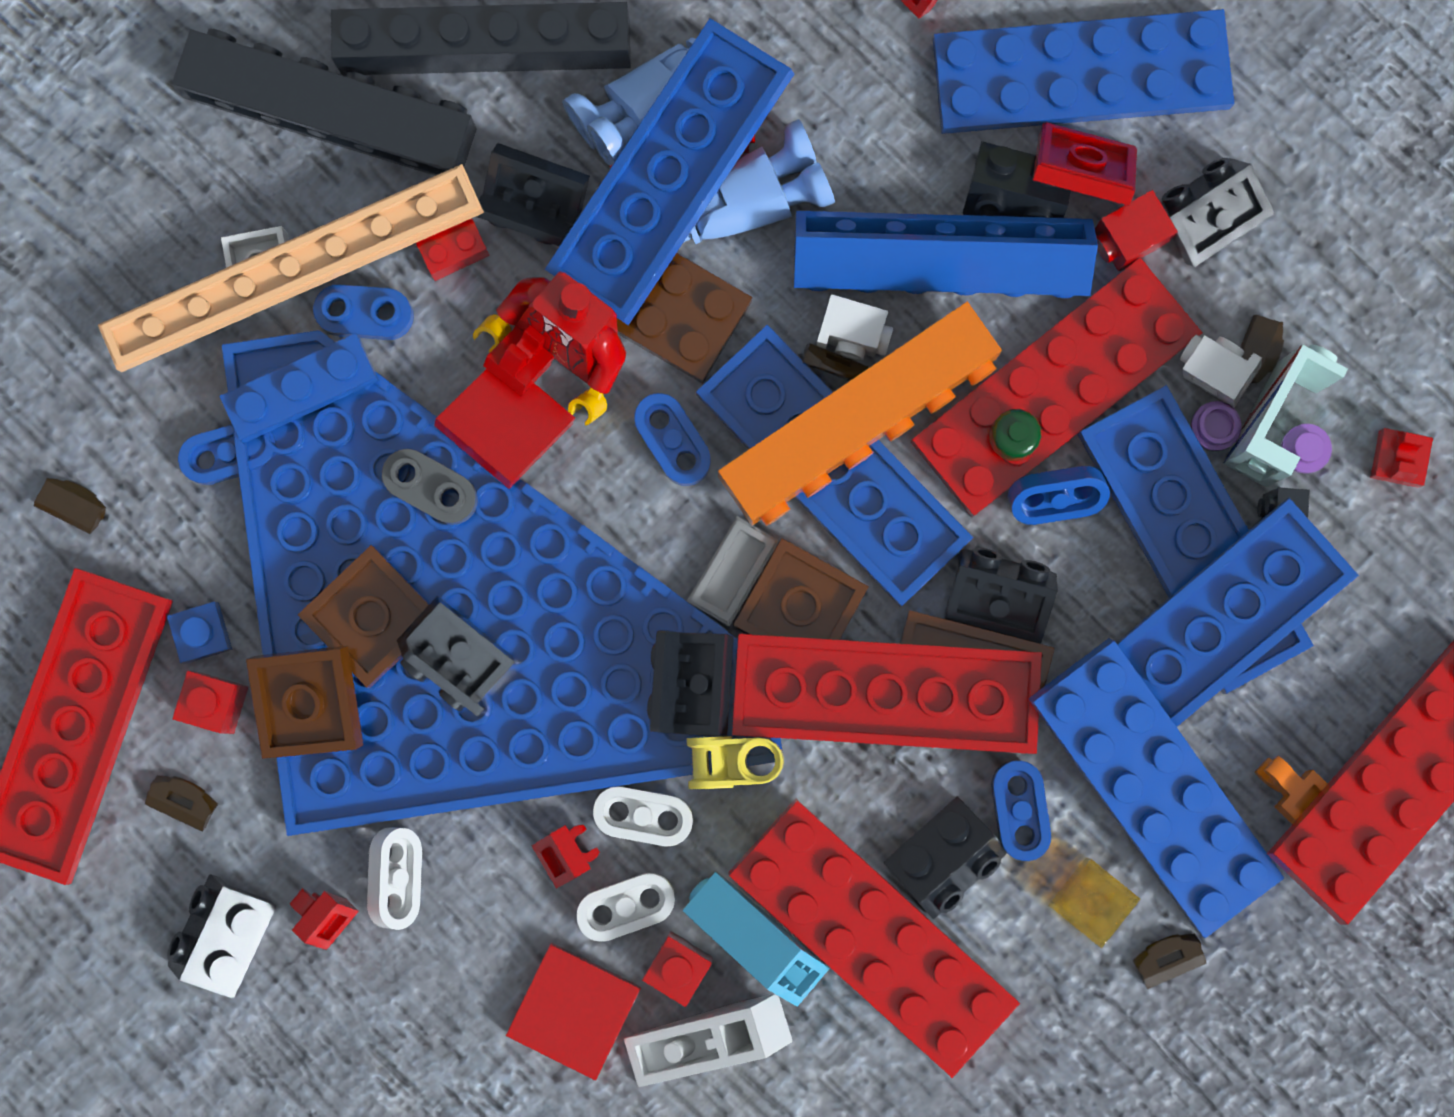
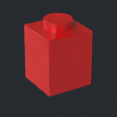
M1151 190L1131 201L1130 206L1124 205L1099 221L1095 227L1098 243L1097 251L1106 263L1112 261L1117 271H1120L1134 263L1137 259L1143 258L1169 243L1178 231L1156 194Z
M187 671L172 719L220 734H234L249 686L202 672Z
M670 931L646 970L642 981L686 1007L712 965L713 957Z

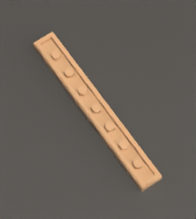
M461 164L98 324V327L116 370L124 372L484 213L466 170Z

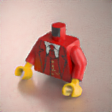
M559 271L551 281L545 277L522 279L496 309L498 315L488 316L475 329L473 339L476 340L483 331L491 334L495 344L489 349L488 352L490 353L511 332L510 325L517 326L523 332L531 325L546 337L543 347L555 356L554 359L590 386L588 390L574 398L568 405V412L572 415L583 406L587 409L588 419L585 421L587 426L607 410V401L603 394L610 392L625 362L626 350L618 336L617 314L611 307L592 294L585 285L578 283L565 272Z

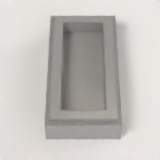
M736 516L687 602L730 627L779 544V540Z

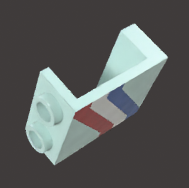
M1301 345L1277 362L1242 427L1239 438L1233 444L1223 464L1265 487L1291 476L1301 457L1267 440L1265 436L1294 382L1317 394L1344 378L1348 368L1336 362L1338 358L1334 353L1318 345H1310L1309 347Z

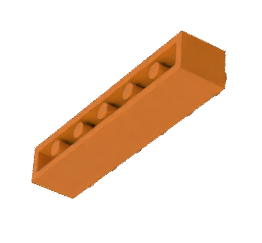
M967 301L718 470V478L751 526L760 520L768 526L791 510L786 502L802 491L807 498L811 497L832 482L828 475L830 472L842 464H845L850 470L873 454L869 447L871 444L885 435L891 442L907 432L915 425L911 420V417L926 407L932 414L948 404L956 397L952 389L968 379L973 386L997 369L993 361L997 359L1002 349Z

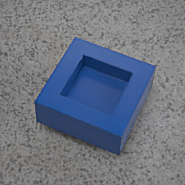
M214 601L167 616L181 664H187L233 650L219 602Z

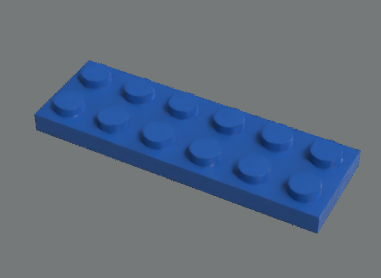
M1224 9L938 33L933 36L941 134L1042 126L1046 122L1065 124L1230 110L1234 105Z
M709 18L544 270L553 276H556L559 271L565 272L578 283L585 285L592 294L614 310L619 320L629 326L795 75L792 69Z
M768 325L696 391L698 398L748 450L833 393ZM877 440L869 446L873 454L850 470L845 464H842L828 474L832 482L809 498L802 491L795 498L899 607H902L973 537L881 441Z
M1167 385L1077 434L1095 467L1103 473L1111 496L1169 598L1249 531ZM1300 624L1221 690L1222 694L1233 691L1313 647L1314 645L1303 625Z
M1288 497L1116 643L1177 727L1359 575Z
M1110 638L1105 640L1028 698L1193 927L1204 939L1284 879V876L1267 855L1264 848L1114 640Z

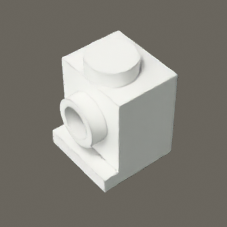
M831 294L816 346L826 349L827 344L836 346L835 352L837 354L854 360H864L865 355L874 357L875 354L885 356L893 332V327L884 325L888 311Z
M1195 335L1185 348L1180 360L1186 363L1183 367V378L1235 408L1261 368L1262 357L1253 353L1247 361L1242 358L1244 350L1230 340L1219 336L1215 342L1205 335L1203 338Z

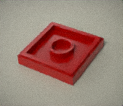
M1046 122L1043 123L1038 137L1033 180L1130 206L1136 185L1137 148L1134 145Z
M486 369L436 417L434 426L510 489L573 425L575 417L535 383L520 396Z
M551 943L506 1036L596 1081L641 987Z

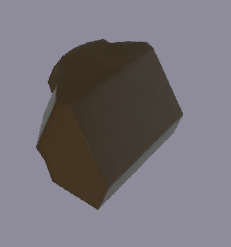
M1253 315L1240 347L1244 350L1242 358L1247 361L1253 353L1262 357L1261 368L1251 383H1259L1276 366L1284 344L1283 322L1260 315Z
M811 343L807 344L804 350V364L847 381H851L868 369V366Z
M46 478L43 487L34 501V507L88 534H91L98 527L100 521L104 519L106 507L96 498V494L68 480L62 481Z
M157 775L150 784V790L147 793L144 805L203 832L218 803L206 794L204 789L190 781L176 776Z
M1195 933L1175 934L1160 939L1146 947V950L1132 960L1147 989L1207 964L1201 948V942Z

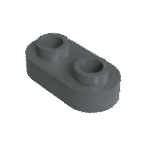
M402 449L391 454L383 465L382 480L387 490L397 498L438 521L449 525H457L467 521L474 514L478 503V496L474 486L462 475L416 450ZM411 465L415 468V477L410 482H401L398 477L400 469L403 466ZM449 489L457 490L459 493L458 502L451 507L444 506L442 503L443 493Z

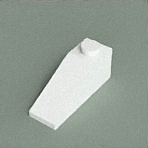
M776 994L734 1003L624 1038L638 1087L764 1059L793 1042L780 998Z

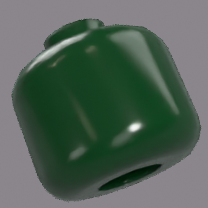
M1010 409L1001 413L993 422L989 432L990 444L994 452L1001 458L1009 461L1022 460L1030 456L1039 446L1041 426L1037 418L1030 412L1022 409Z

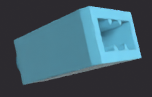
M716 872L710 879H704L696 885L689 896L690 902L682 910L767 990L797 1007L830 969L736 886Z

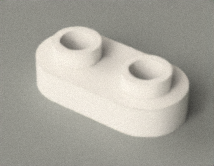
M622 786L609 788L598 796L593 807L594 821L603 833L612 837L660 846H674L681 843L687 838L693 825L692 812L682 799ZM614 802H623L627 805L629 813L625 820L617 821L611 817L610 807ZM664 811H672L678 818L677 826L672 830H665L659 825V816Z
M384 828L374 836L370 845L367 910L374 924L382 928L404 929L414 922L419 912L422 846L418 836L410 829ZM390 848H392V854L389 858ZM388 896H389V898H390V905H389V907H387Z
M644 873L589 893L578 906L577 923L582 933L588 938L599 942L609 941L665 920L674 907L675 892L671 883L662 875ZM651 888L658 892L660 901L656 906L647 907L642 903L641 893L645 889ZM605 905L611 909L612 919L610 922L601 924L595 920L594 910L597 906Z

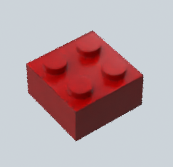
M473 218L416 242L434 281L490 256Z

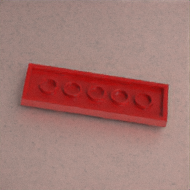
M1139 258L914 437L910 443L971 518H973L1007 491L1015 481L1027 475L1183 350L1195 335L1200 336L1203 332L1145 262ZM1010 409H1022L1030 412L1037 418L1041 426L1039 446L1030 456L1017 461L1001 458L994 452L989 438L993 422L1001 413Z
M74 568L0 772V863L63 885L72 884L173 600L82 569Z
M738 634L732 735L1037 754L1039 713L1028 698L1040 690L1042 652Z
M1454 640L1267 853L1272 860L1341 925H1348L1454 802Z
M797 798L728 872L729 876L951 1078L960 1071L1020 1005V1002Z

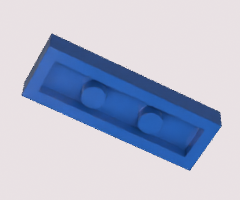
M354 333L219 397L239 441L246 443L374 384L379 379L359 336Z

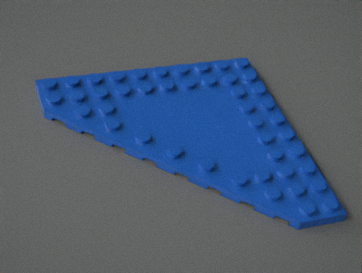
M320 330L223 344L222 352L227 390L229 392L331 345L335 341ZM377 372L375 373L379 379L378 382L272 430L276 446L271 442L270 432L264 434V438L261 435L251 441L242 443L239 441L233 427L263 655L328 648L298 614L372 545L429 604L436 596H439L509 652L515 661L481 699L485 710L479 717L466 707L461 712L451 707L440 696L438 691L441 688L427 678L424 682L415 679L401 665L400 661L403 657L371 688H366L352 673L363 746L356 750L276 757L287 836L693 775L692 748L687 746L686 738L721 737L650 731L647 703L653 689L654 669L651 665V650L656 642L658 630L682 633L732 634L523 480L519 479L508 489L434 426L437 416L411 399ZM266 443L274 451L271 460L260 468L250 470L248 460L259 457L263 453ZM412 449L462 475L474 486L477 492L478 503L474 514L461 524L449 525L391 494L383 483L382 469L385 461L396 451ZM411 465L403 466L398 474L399 480L405 483L413 480L415 468ZM449 489L442 495V503L446 507L454 506L459 500V493L454 489ZM734 637L727 737L732 736V739H770L782 750L781 738L732 735L738 639ZM756 746L747 755L748 766L775 762L773 752L765 746ZM709 751V772H712L711 751Z

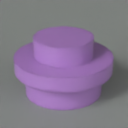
M1213 401L1204 404L1194 413L1191 420V429L1203 448L1211 451H1221L1232 446L1239 438L1241 419L1237 411L1229 404Z
M1313 424L1295 426L1285 434L1281 443L1282 448L1301 457L1294 471L1303 474L1313 473L1322 469L1328 463L1332 453V444L1329 436L1323 429Z

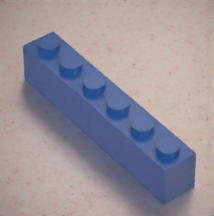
M796 211L794 288H807L812 291L855 289L864 293H872L878 290L906 291L911 294H923L927 291L954 292L964 296L975 293H999L1010 297H1020L1025 294L1052 295L1058 298L1090 296L1098 243L1093 219Z

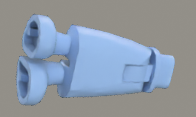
M691 37L686 40L687 48L683 44H677L624 76L605 85L604 89L610 100L600 106L593 105L585 96L578 93H573L562 100L564 109L577 131L592 149H597L601 158L608 165L613 166L696 40L695 38Z
M800 119L787 124L784 130V147L775 155L768 158L761 146L738 159L684 242L693 238L695 244H698L703 239L727 237L790 218L792 214L789 207L802 202H808L823 208L835 203L828 180L820 163L816 161L812 145ZM801 172L796 179L782 186L778 179L787 175Z

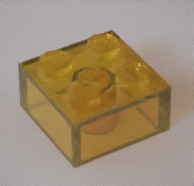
M1086 857L1048 907L1096 946L1103 948L1141 899L1095 861Z

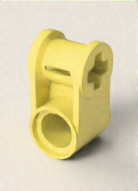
M732 736L686 738L687 746L692 748L693 779L688 781V789L733 788L734 785L764 784L778 777L783 769V752L770 739H732ZM756 746H765L774 754L775 766L767 775H756L748 768L747 755ZM709 751H711L712 775L709 774Z

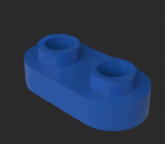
M331 285L317 295L313 305V313L317 323L327 333L339 337H348L356 333L359 338L395 340L401 338L410 330L414 320V312L410 302L401 292L390 288ZM334 302H345L346 309L342 315H330V307ZM384 305H392L395 308V313L389 320L379 319L378 312Z
M663 393L651 394L645 397L638 404L634 416L635 425L641 438L669 480L681 486H691L699 483L706 477L711 465V457L707 445L676 399ZM659 412L665 413L669 417L668 425L663 429L654 428L650 423L654 414ZM684 453L693 455L696 459L694 467L690 470L679 468L677 459L680 455Z
M232 425L194 435L183 443L178 454V463L182 473L188 479L198 484L212 485L239 477ZM271 431L270 439L273 445L276 446L275 437ZM266 443L264 451L259 457L248 460L250 470L260 468L271 460L274 451ZM204 452H212L215 457L213 466L209 469H202L198 462L200 455Z
M1079 466L1029 474L1015 481L1008 492V501L1014 517L1019 522L1027 525L1091 516L1101 511L1110 498V490L1103 473L1091 466Z
M1017 760L1006 762L995 771L991 782L999 842L1009 856L1020 861H1033L1044 855L1051 843V828L1043 778L1039 770L1028 762ZM1013 776H1020L1025 783V788L1019 795H1013L1008 790V781ZM1026 825L1032 831V838L1027 844L1021 845L1015 839V832L1020 826Z

